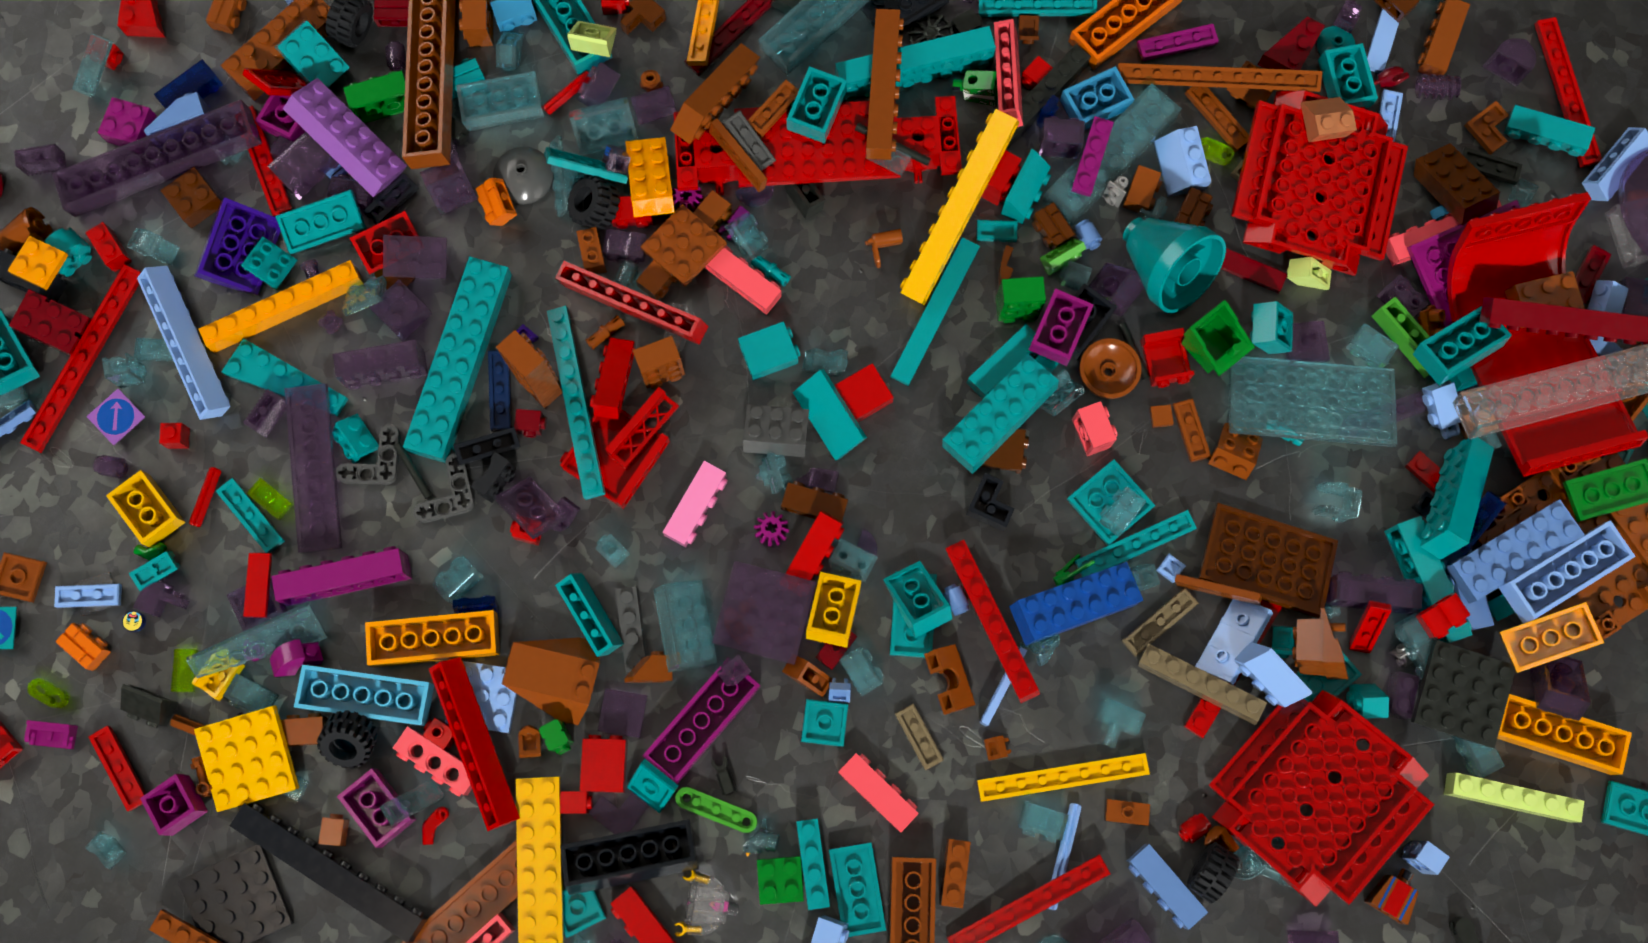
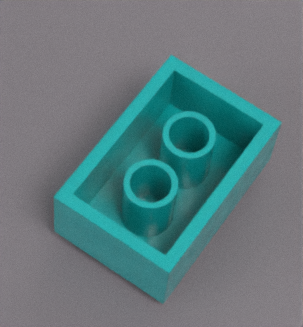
M307 20L298 25L274 47L308 84L318 78L328 88L350 68Z
M1363 43L1325 50L1318 59L1320 71H1323L1322 78L1328 98L1340 97L1347 104L1370 108L1378 99Z
M809 66L787 117V130L825 144L847 92V80Z

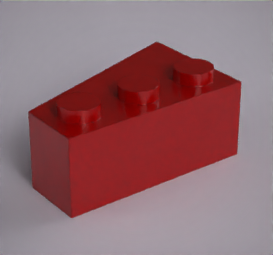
M121 0L117 25L126 36L166 38L162 29V20L158 11L157 0Z

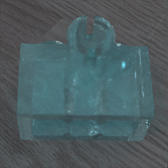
M1103 698L1094 718L1110 726L1102 744L1109 745V747L1115 749L1121 731L1133 736L1139 734L1146 714L1110 698Z

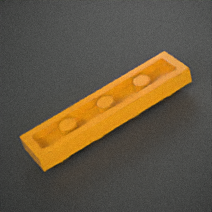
M698 0L687 56L689 66H708L720 0Z

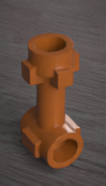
M195 757L191 759L192 764L190 766L192 770L196 769L199 780L196 786V793L207 798L212 795L211 789L213 788L208 782L202 757Z

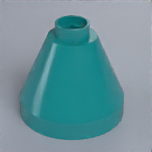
M1136 218L1128 224L1123 233L1127 252L1150 301L1167 313L1179 312L1198 300L1217 277L1225 259L1226 244L1224 239L1205 226L1153 218L1145 220Z

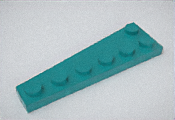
M244 338L221 371L224 375L255 385L280 396H285L337 417L349 400L342 394Z

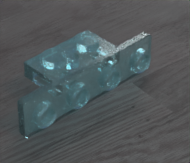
M556 136L549 147L563 151L562 136ZM551 165V171L554 176L553 190L556 197L554 207L557 210V216L562 217L568 212V195H570L569 193L573 189L575 182L577 183L579 178L584 177V173Z

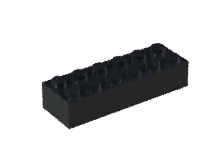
M689 819L560 845L564 884L569 895L699 869L693 828Z

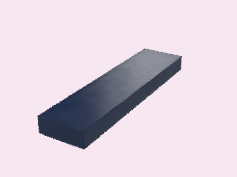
M498 350L488 351L490 430L492 432L512 428L510 369Z

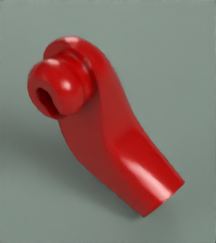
M438 807L423 822V845L434 844L436 828L449 816V810L446 807Z

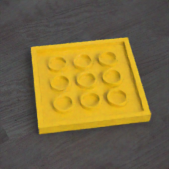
M276 705L194 729L208 782L213 788L211 792L217 812L299 789Z

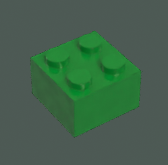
M801 856L757 859L760 905L804 901Z

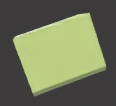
M577 21L567 36L571 50L610 57L617 28Z

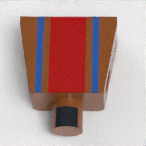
M1401 868L1397 878L1385 874L1364 902L1396 922L1408 925L1418 896V891L1409 886L1414 874L1404 868Z

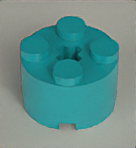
M64 228L58 229L44 241L46 244L68 254L67 259L58 272L66 277L73 275L76 269L82 264H88L92 259L90 245L72 228H68L69 230Z

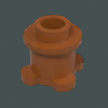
M647 70L641 75L640 87L647 91L648 96L652 97L655 95V92L663 89V82L660 81V75L656 71Z

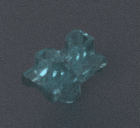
M773 452L768 453L767 457L762 459L763 465L759 466L760 473L755 477L757 481L763 480L764 486L770 485L772 494H776L787 487L788 482L792 483V479L789 473L780 474L779 469L786 466L784 456H774Z

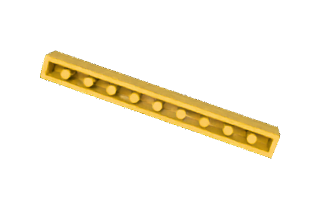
M995 109L994 113L988 115L985 123L987 126L984 132L981 131L976 139L978 144L975 150L969 152L966 159L968 163L965 169L961 168L957 176L958 182L955 187H951L947 195L949 200L946 206L942 205L938 212L940 217L937 223H933L928 232L930 236L927 242L924 241L919 249L921 254L918 260L915 259L909 269L911 271L909 277H905L901 283L900 288L902 290L900 293L923 305L926 304L1019 125L1018 119Z

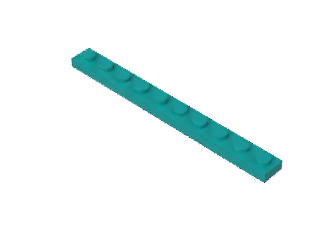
M565 305L548 310L547 316L583 498L587 500L605 495L606 493L569 310Z

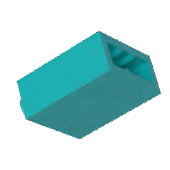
M784 321L738 338V344L752 380L798 364V357L801 354L798 346H793L791 338H793L792 331L789 326H785Z

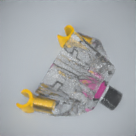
M695 870L691 871L692 875L689 878L682 876L683 879L691 881L685 923L678 922L675 924V926H682L683 932L674 933L676 936H682L685 933L688 935L705 936L715 931L719 925L725 924L727 915H737L739 910L738 903L729 902L730 894L724 891V885L714 876L702 872L696 873Z

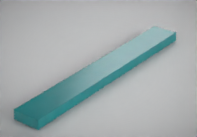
M962 237L898 360L891 378L907 386L910 385L980 248L979 245Z

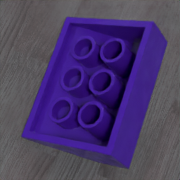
M224 197L220 202L194 276L217 285L258 295L263 281L255 277L248 270H244L241 264L262 236L276 245L281 231L276 217Z

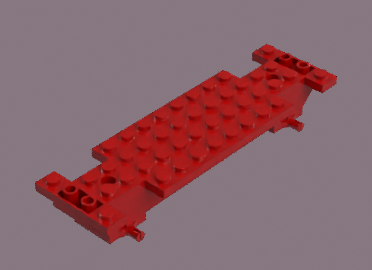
M955 96L935 97L936 116L894 117V122H897V134H893V139L931 158L928 166L898 151L892 152L891 160L867 159V136L855 131V127L858 123L868 127L870 101L842 102L825 144L787 130V117L792 108L791 106L762 138L760 137L776 159L773 164L761 171L767 178L766 186L901 178V171L914 172V183L918 184L919 178L920 184L923 183L922 172L937 169L939 165L941 175H958L962 165ZM760 107L734 109V114L740 110L748 121ZM674 112V121L679 112ZM705 129L702 137L699 140L695 139L691 144L675 134L678 191L698 190V180L699 183L715 184L718 195L719 188L720 195H724L723 184L729 181H738L739 187H754L709 133L710 129ZM920 137L922 141H915L913 138ZM713 149H721L719 153L712 152Z

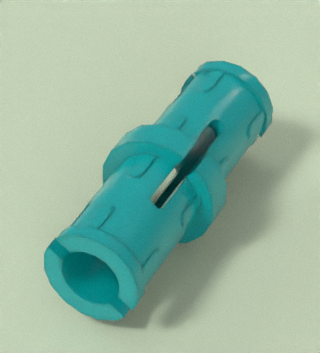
M757 254L751 262V265L764 272L767 278L771 277L783 287L791 279V275L779 269L776 263L769 262L760 254Z

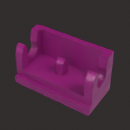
M26 721L24 741L29 742V745L74 749L78 726Z

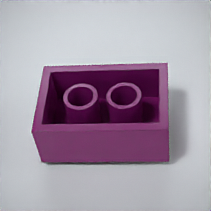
M1055 288L1029 347V351L1067 366L1094 304Z
M371 768L337 796L376 848L384 847L417 820L378 769Z

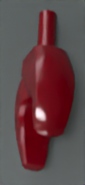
M1399 66L1389 67L1377 75L1374 85L1379 84L1380 87H1392L1400 84L1409 78L1410 75L1408 72L1403 73V68Z

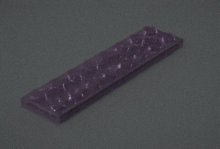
M328 384L284 388L298 553L342 548Z

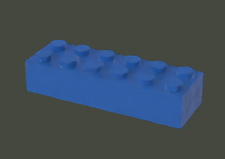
M1125 562L1020 599L1010 605L1009 608L1024 644L1027 646L1134 607L1144 600L1129 565Z

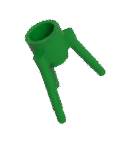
M1077 554L1061 570L1055 573L1056 576L1053 577L1056 586L1074 581V576L1093 565L1095 561L1091 560L1070 573L1067 570L1081 556Z

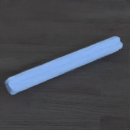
M1071 803L1069 805L1051 880L1066 873L1082 808L1079 804ZM1058 903L1048 909L1056 910Z

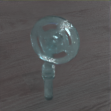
M1241 844L1240 848L1234 852V854L1242 859V868L1237 870L1236 878L1248 880L1261 874L1277 881L1280 885L1282 883L1283 886L1287 884V887H1291L1281 878L1278 872L1266 868L1267 863L1265 861L1261 865L1262 859L1253 851L1246 853L1245 851L1249 850V847Z

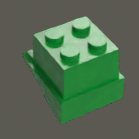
M1226 300L1222 301L1193 324L1184 333L1185 338L1181 343L1208 374L1214 369L1218 376L1222 375L1255 348Z

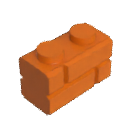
M489 178L484 184L476 188L478 201L482 205L485 219L490 225L503 226L517 216L503 179Z
M72 623L60 635L56 643L85 669L93 671L111 653L106 647L108 643L99 636L95 638L91 634L93 630L88 625Z

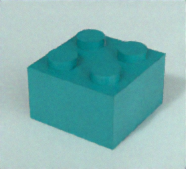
M1278 301L1254 304L1251 313L1253 331H1251L1250 338L1252 344L1268 354L1292 352L1293 312Z

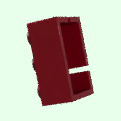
M29 289L9 326L13 330L71 356L80 340L75 336L76 332L82 336L91 319Z

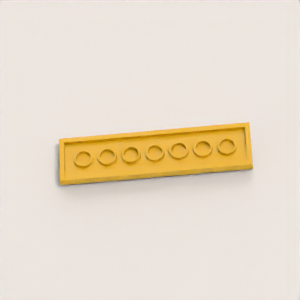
M560 777L516 779V808L520 819L516 820L518 943H564L563 880L560 845H562Z

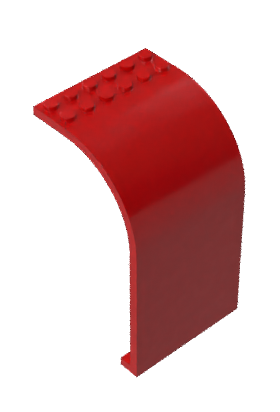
M1588 192L1581 194L1573 193L1565 198H1553L1548 202L1533 203L1528 207L1513 208L1508 212H1496L1487 217H1476L1468 221L1452 251L1448 267L1447 292L1452 323L1481 307L1483 297L1507 299L1505 290L1516 284L1566 273V250L1569 235L1579 216L1591 200ZM1521 328L1520 331L1508 330L1512 336L1502 348L1470 367L1523 477L1640 447L1648 439L1646 430L1638 431L1591 341L1584 339L1585 335L1579 334L1578 338L1565 337V332H1559V336L1545 334L1546 330L1540 329L1539 333L1526 332V328Z

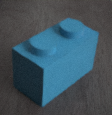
M496 0L490 2L500 32L511 31L515 27L530 25L537 21L531 0Z

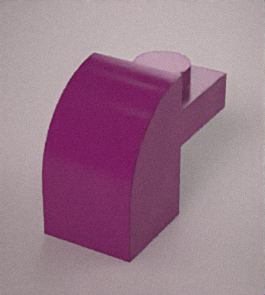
M300 639L280 645L273 651L270 657L274 677L296 675L302 664L321 665L323 662L319 643H301Z

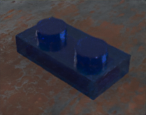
M1052 95L1041 110L1036 126L1042 130L1047 124L1050 126L1056 118L1055 114L1059 109L1057 106L1059 102L1058 97Z
M485 595L478 598L464 597L453 600L452 607L455 614L494 610L499 614V605L495 596Z

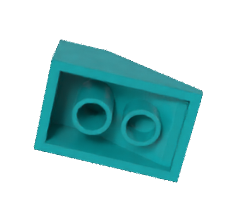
M921 561L883 579L905 623L915 638L952 620L949 603Z

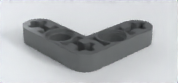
M391 424L382 427L379 437L377 464H341L336 468V478L346 484L389 485L394 483L398 476L399 455L393 445H389V438L386 436V433H389L390 430L395 433V435L391 436V443L396 444L401 439L399 429ZM388 449L394 451V456L390 460H386L383 457L384 452ZM383 463L389 464L388 471L392 473V476H388L387 480L382 476V474L387 472V467ZM345 469H347L351 473H356V477L354 475H347L344 478L341 472H345ZM370 469L372 471L369 479H362L361 473L363 470Z
M454 453L450 454L445 461L452 495L418 504L414 508L413 513L419 522L428 523L470 512L474 508L475 500L467 465L458 467V470L460 472L464 471V473H456L455 467L451 465L454 463L453 459H456ZM464 478L466 481L465 486L456 488L455 480ZM457 493H464L465 498L468 501L470 500L467 503V507L464 508L462 505H459L463 500L460 494L457 495ZM443 502H447L450 505V509L446 513L439 512V506ZM434 505V510L437 515L434 516L433 512L426 513L425 518L419 515V513L422 512L423 508L427 511L433 510L431 506Z

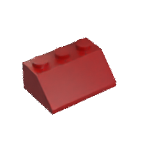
M406 210L350 237L369 275L425 248Z

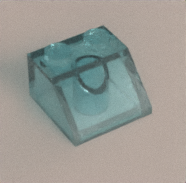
M748 212L738 216L724 225L743 258L745 260H753L769 247L766 235L763 232H759L756 227L758 223L752 214L749 215Z
M464 555L453 560L450 564L451 567L446 572L443 571L438 574L434 579L435 582L432 584L442 598L452 605L459 601L484 577Z

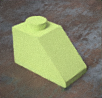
M1313 257L1290 259L1287 278L1299 286L1329 290L1332 271Z

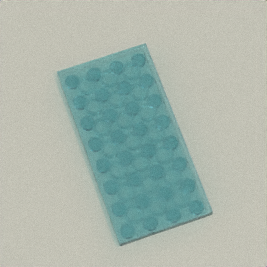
M1244 356L1229 368V433L1395 447L1397 445L1395 369Z

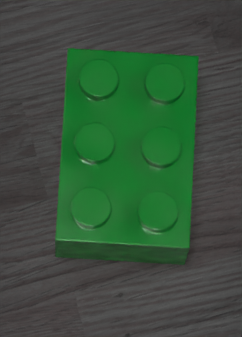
M402 70L391 71L387 75L371 77L367 81L354 82L349 84V86L343 87L349 109L364 124L404 112L405 75Z
M1044 277L1002 279L995 298L997 320L1003 321V323H1013L1015 320L1032 322L1038 319L1046 301Z

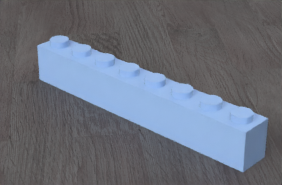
M168 266L145 267L137 277V280L199 419L223 416L231 407L229 399L222 389L221 381L213 369V363L209 360L205 346L201 342L197 328L190 317V312L183 302L182 294L175 284L174 276L171 274Z

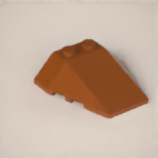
M581 637L512 642L501 684L548 713L554 719L579 725L590 703L600 657L596 656L587 639Z

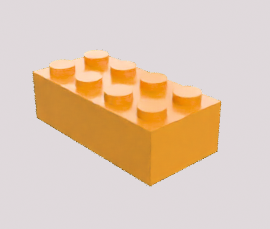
M665 137L625 141L634 217L674 213Z
M1586 602L1499 632L1509 659L1516 670L1515 673L1604 643Z

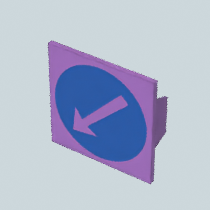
M119 389L114 391L86 416L113 445L119 442L145 418L139 409Z

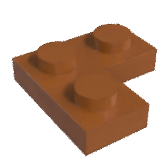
M1495 101L1468 121L1464 127L1486 152L1491 155L1508 142L1497 130L1496 126L1504 121L1509 114Z

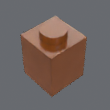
M330 814V818L322 817L318 844L346 846L350 820L343 819L341 814Z

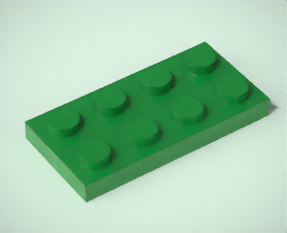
M1647 458L1563 482L1577 522L1648 503Z

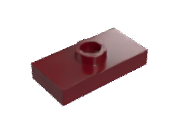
M851 632L847 648L826 643L815 658L830 670H833L857 636Z

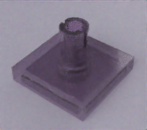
M1324 321L1293 323L1292 352H1286L1288 365L1328 362L1330 360Z

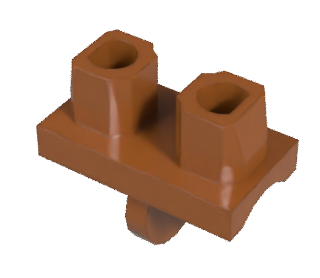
M1429 305L1417 317L1420 326L1430 337L1444 329L1440 328L1439 322H1443L1446 317L1444 309H1436L1435 305Z

